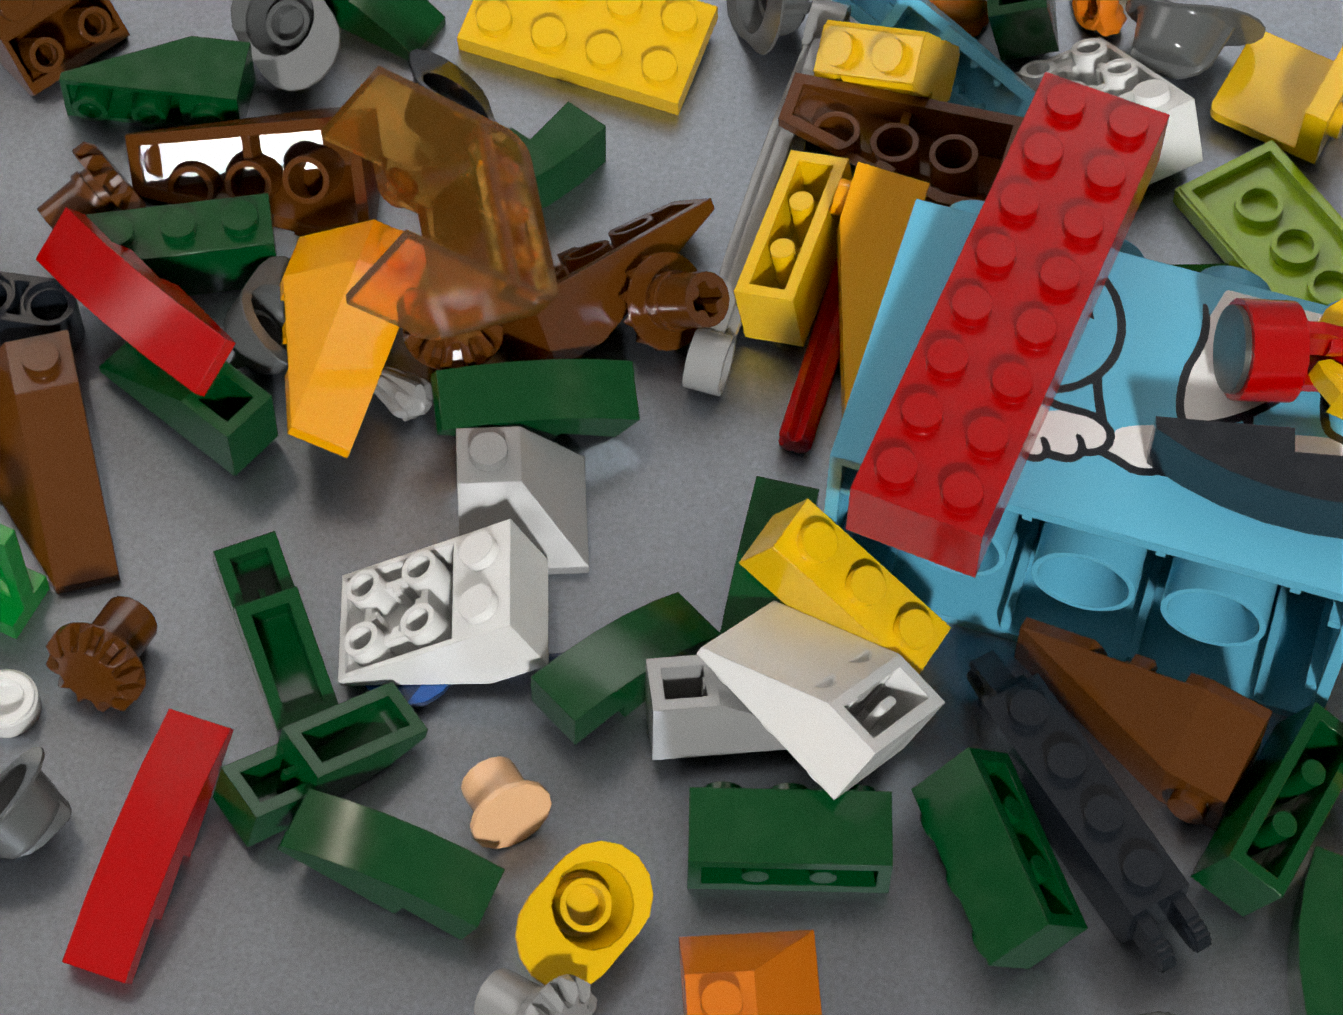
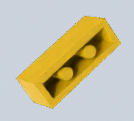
M796 150L790 151L734 289L745 337L804 347L837 258V232L841 216L831 214L830 210L840 178L851 181L853 179L849 158Z
M805 499L773 515L739 561L740 565L786 606L899 653L918 674L921 673L951 629L945 621L809 499Z

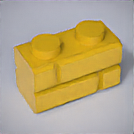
M827 20L823 26L813 71L814 76L948 102L950 101L960 57L959 46L946 40H941V38L925 31Z

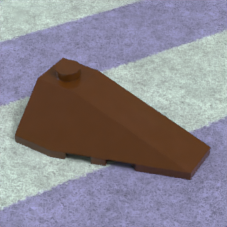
M795 72L778 122L780 127L837 157L849 158L850 164L854 166L861 162L930 183L925 201L950 207L952 204L963 200H986L1024 117Z
M376 104L313 109L134 132L125 135L132 186L141 197L169 204H180L268 193L273 227L295 232L294 235L300 237L373 219L377 220L384 161Z
M711 198L670 202L611 229L608 232L611 243L608 240H602L579 248L574 246L557 254L561 265L545 268L531 275L528 270L524 269L479 292L485 293L490 306L500 308L504 327V336L500 349L513 361L584 359L582 354L604 342L628 313L627 303L619 298L620 295L628 290L629 280L626 272L638 267L641 263V256L658 252H674L678 254L715 210Z
M68 330L5 342L0 347V505L4 506L21 534L22 540L56 594L121 581L79 371Z
M1026 617L1020 626L1014 658L1031 675L1038 673L1059 703L1158 801L1166 804L1176 817L1190 824H1203L1216 831L1254 764L1273 711L1213 679L1191 672L1186 682H1182L1156 673L1158 667L1154 659L1135 654L1131 661L1123 662L1108 657L1105 649L1094 639Z

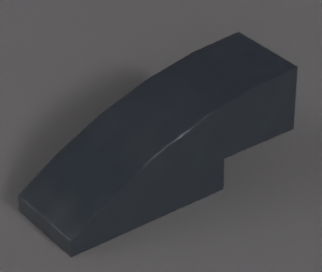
M1156 416L1147 450V464L1180 486L1221 507L1263 523L1306 534L1343 539V456L1295 452V428Z

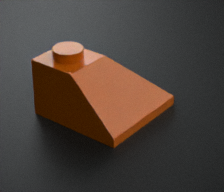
M814 929L679 937L684 1015H822Z

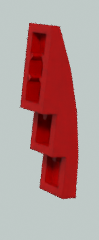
M66 207L37 255L36 260L69 293L114 332L193 393L204 397L236 342L178 285L159 278L131 249L112 242L85 214Z
M170 708L168 709L112 829L62 960L63 963L125 984L133 983L154 919L162 920L183 856H191L234 729Z

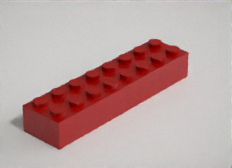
M1045 72L850 487L846 530L968 576L976 577L1158 165L1169 114Z

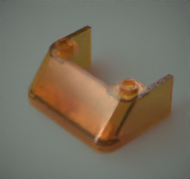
M378 65L321 130L322 139L373 162L379 193L392 206L406 208L417 213L422 236L406 229L346 294L347 304L399 326L417 338H426L433 341L539 315L557 297L558 283L532 158L528 148L515 133L503 125Z

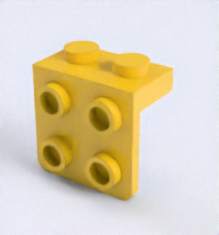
M1265 31L1262 39L1245 45L1212 101L1210 116L1219 123L1265 143L1273 140L1281 150L1315 164L1328 139L1332 137L1338 140L1343 132V46L1333 61Z

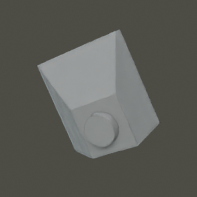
M520 426L456 428L459 536L511 519L548 559V574L589 573L585 457Z

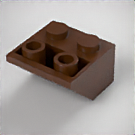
M0 0V64L30 96H35L59 81L61 72L81 67L130 36L110 0Z

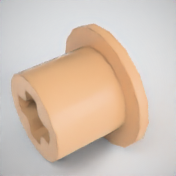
M491 757L479 762L469 770L463 778L461 785L462 794L473 811L470 822L472 836L476 842L485 848H506L526 840L547 819L552 805L547 789L539 782L524 780L515 764L506 757Z

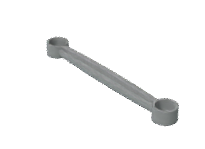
M814 0L811 5L803 34L801 53L761 149L719 272V276L728 288L730 297L729 309L725 318L718 325L710 328H697L683 372L682 386L685 388L719 397L725 388L734 357L736 337L742 325L734 289L790 151L806 152L808 141L780 127L778 118L795 72L814 76L813 70L824 24H826L827 20L850 22L851 5L831 0Z

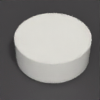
M14 669L0 670V738H12L24 734L35 725L39 719L42 704L36 684L27 674Z

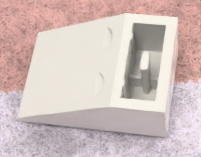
M1102 37L1080 40L1070 50L1046 60L1029 62L1021 68V71L1015 73L1035 92L1045 72L1169 114L1160 159L1149 185L1203 161L1195 98Z
M511 519L342 575L338 681L343 686L385 685L392 681L395 685L492 684L545 667L549 664L548 559Z
M772 601L702 646L697 652V655L712 669L718 679L728 686L758 718L763 727L803 766L809 776L833 800L904 749L945 703L899 653L777 601Z

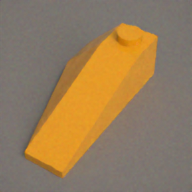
M861 162L857 163L852 181L840 178L830 210L831 214L841 216L837 232L842 418L916 199L926 200L930 183Z
M375 219L299 237L280 282V300L284 301L285 305L282 339L283 344H287L288 370L285 374L287 432L289 435L348 458L432 243Z

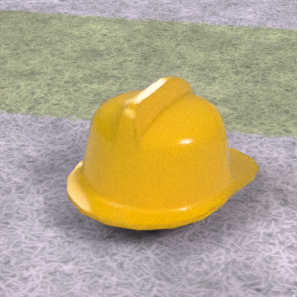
M601 840L581 844L565 855L528 896L517 918L515 940L519 958L533 978L546 985L558 976L572 974L592 984L605 974L625 948L639 934L650 917L654 896L650 874L640 858L621 844Z

